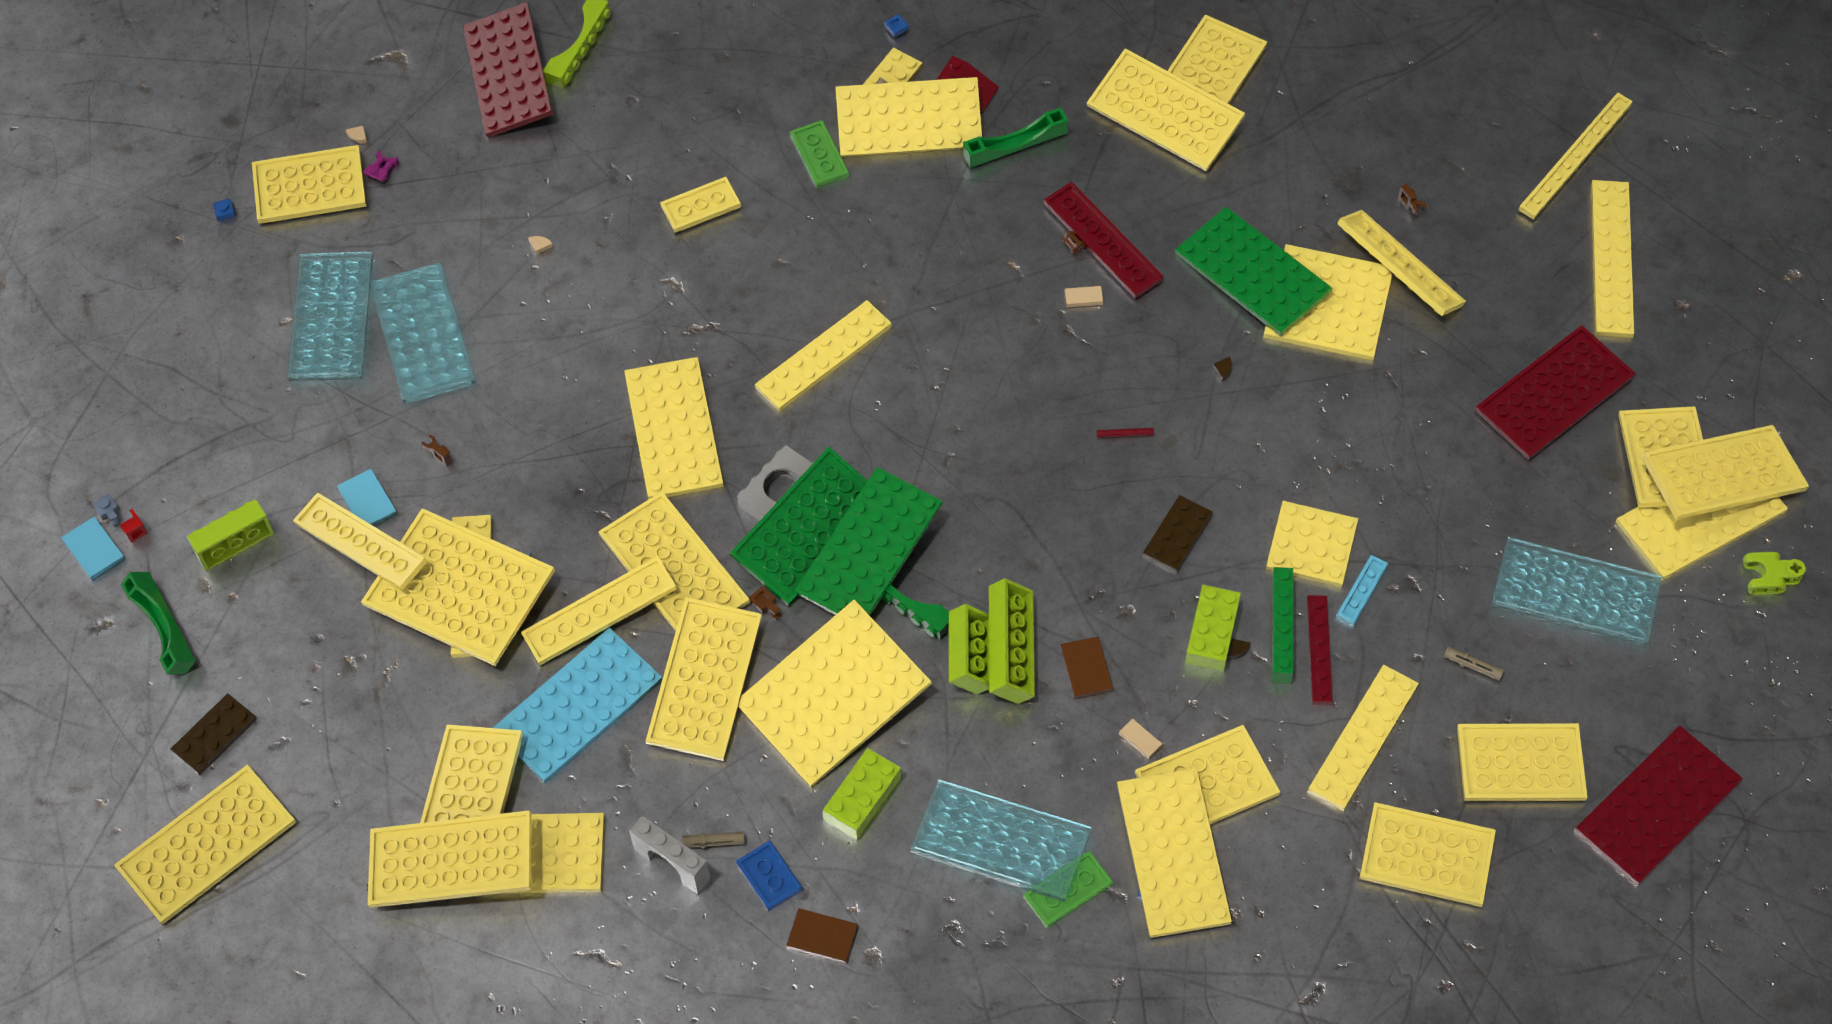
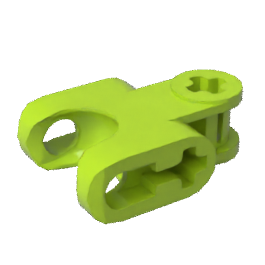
M1778 552L1748 553L1743 557V565L1746 569L1756 570L1762 575L1761 578L1752 579L1747 587L1748 593L1751 595L1781 594L1786 591V585L1794 586L1799 584L1806 571L1805 564L1797 559L1781 560Z

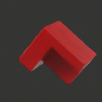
M133 508L129 510L132 518L120 524V528L130 543L147 534L143 523Z

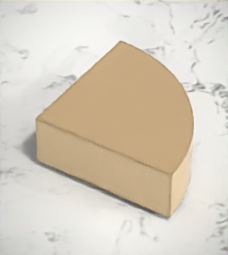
M363 126L346 129L347 136L360 144L367 143Z
M532 236L528 238L536 254L553 247L552 242L545 237Z

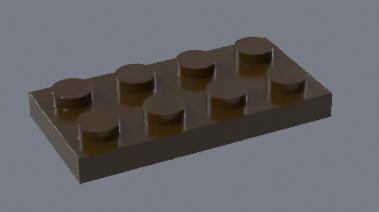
M1179 495L1143 551L1142 557L1177 573L1211 519L1213 511Z
M227 693L170 750L200 775L257 718Z

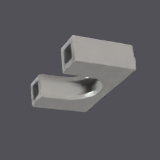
M785 445L775 453L774 458L763 466L762 471L751 479L750 484L738 493V506L760 521L776 504L765 493L768 484L779 478H789L797 481L813 463Z
M641 816L630 829L633 848L636 852L649 861L656 853L665 858L680 874L682 884L697 895L709 882L710 875L707 861L644 816Z

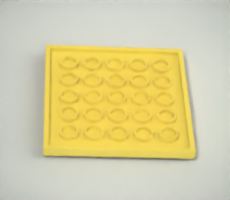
M1286 244L1284 251L1330 285L1332 293L1282 336H1279L1266 325L1263 338L1373 361L1392 272L1379 263Z

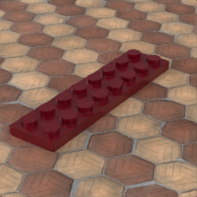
M1072 181L1044 199L1043 204L1069 231L1076 233V237L1085 243L1087 250L1135 299L1163 281L1164 276Z

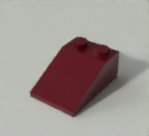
M952 56L936 80L977 77L980 113H983L999 89V86L968 62Z

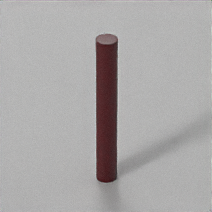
M1153 428L1096 430L1097 438L1154 435Z

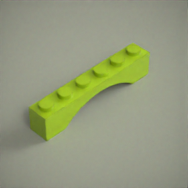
M586 0L582 7L584 24L579 38L565 52L551 58L544 68L548 84L564 89L565 85L571 81L573 72L578 69L581 59L586 56L589 46L594 43L598 31L602 30L603 23L610 17L611 9L607 0Z

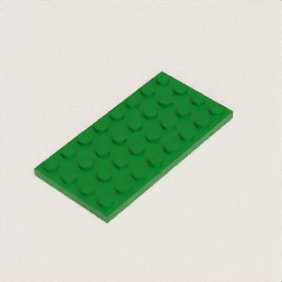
M1224 207L1175 249L1177 256L1279 336L1286 333L1332 293L1330 285L1228 207Z
M828 446L729 555L788 606L798 595L795 593V589L868 480Z
M876 467L795 589V593L834 615L838 614L850 602L855 600L870 616L943 505L942 500Z

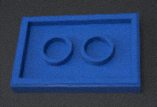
M770 840L735 861L768 912L803 891V887Z

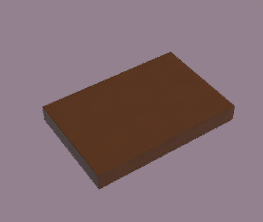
M1099 636L1060 644L1074 699L1113 691Z
M798 908L786 948L846 964L858 924Z

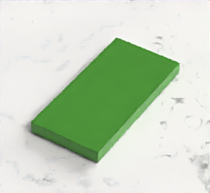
M823 120L789 131L790 137L816 188L849 177V171Z
M1088 851L1024 893L1023 898L1045 927L1049 928L1112 886L1114 882L1093 854Z

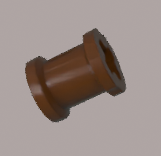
M1069 231L1062 238V243L1071 249L1073 255L1079 254L1085 248V243L1076 237L1074 231Z

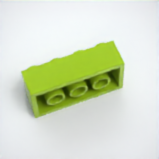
M254 499L246 502L234 511H229L225 516L211 521L201 529L194 530L187 536V539L204 570L208 571L272 536L274 532L265 512L258 501Z
M1202 584L1187 649L1186 664L1224 672L1238 610L1240 592Z
M964 604L949 611V683L974 694H979L989 689V614Z
M867 748L822 810L823 820L858 840L902 778L901 767Z

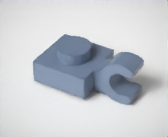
M109 493L92 503L102 520L108 517L113 526L120 523L115 513L119 511V508Z

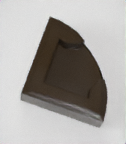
M1230 356L1213 363V368L1221 381L1225 380L1231 371L1232 361Z
M1231 638L1227 658L1235 659L1249 650L1251 642Z

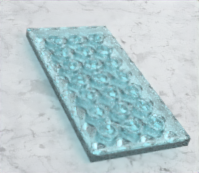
M372 252L299 254L287 372L288 381L363 380L373 264Z
M441 263L369 282L403 404L476 384Z
M1508 537L1491 607L1647 647L1662 576Z
M938 779L911 845L910 853L1065 902L1091 833V827Z

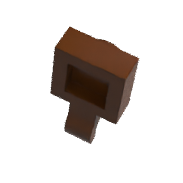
M1407 184L1400 186L1398 198L1408 210L1411 209L1414 215H1418V208L1426 211V203L1416 200L1417 196L1413 189Z
M429 435L431 443L421 442L423 448L431 452L434 458L447 467L452 462L450 451L444 445L440 446L434 436Z
M760 587L749 597L750 603L761 613L767 610L775 620L782 616L780 613L781 609L774 604L776 597L765 587Z

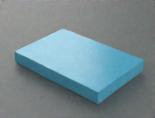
M371 469L337 486L350 511L372 526L397 515L395 508Z
M95 517L61 537L91 580L125 560L122 553Z

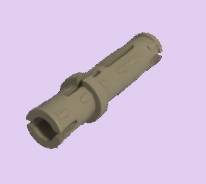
M1448 646L1444 658L1459 663L1461 667L1466 666L1500 681L1504 669L1470 656L1468 652L1463 653ZM1475 664H1478V665H1480V666H1483V667H1485V668H1487V669H1490V670H1492V671L1486 670V669H1484V668H1482V667H1479V666H1477V665H1475Z
M743 831L705 834L703 832L700 835H682V842L688 848L701 847V849H705L708 846L744 844Z

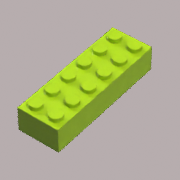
M1004 578L989 586V693L1019 704L1035 697L1033 590Z

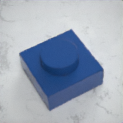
M899 14L884 22L886 29L894 38L909 30V25Z
M231 199L213 203L217 221L235 217Z

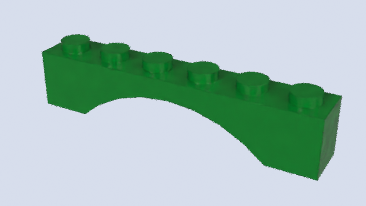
M1061 107L1044 113L1030 125L1011 134L998 137L978 136L964 141L963 156L970 168L1067 134L1068 119Z
M1274 567L1271 578L1273 608L1271 683L1291 684L1293 677V568Z
M129 572L121 586L127 598L144 611L156 627L162 645L159 660L166 674H187L196 661L150 572Z
M890 584L882 599L886 603H892L896 606L897 611L902 615L906 614L915 625L922 626L928 635L941 640L949 631V611L940 604H927L912 600L901 594Z

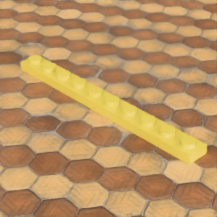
M1617 93L1525 199L1518 211L1534 220L1631 107L1633 101Z

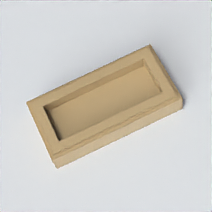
M1101 286L1066 288L1064 291L1066 307L1103 305Z
M1134 719L1119 731V735L1148 760L1162 747V743Z

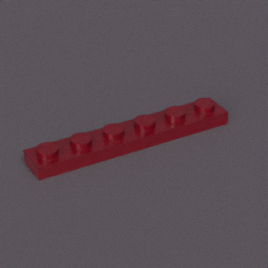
M1307 595L1312 705H1332L1327 596Z

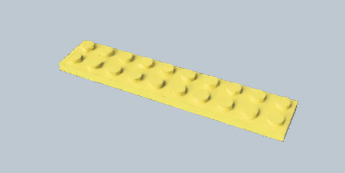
M1592 180L1595 335L1633 338L1634 314L1629 182Z

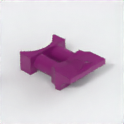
M378 150L375 154L377 160L374 164L367 166L363 174L383 182L388 180V172L392 166L397 167L399 160L398 157L386 158Z

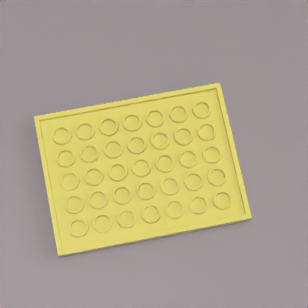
M422 508L400 543L424 556L428 562L403 591L377 576L361 603L365 607L496 666L552 577L555 569L546 563Z
M853 600L740 697L738 708L812 788L928 688L932 682L865 610Z

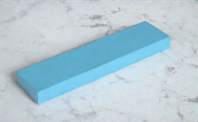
M1370 555L1339 609L1336 618L1354 626L1388 566L1387 562Z

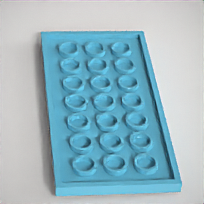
M608 628L493 728L521 730L524 735L518 758L540 780L546 783L660 684L663 678L614 631Z

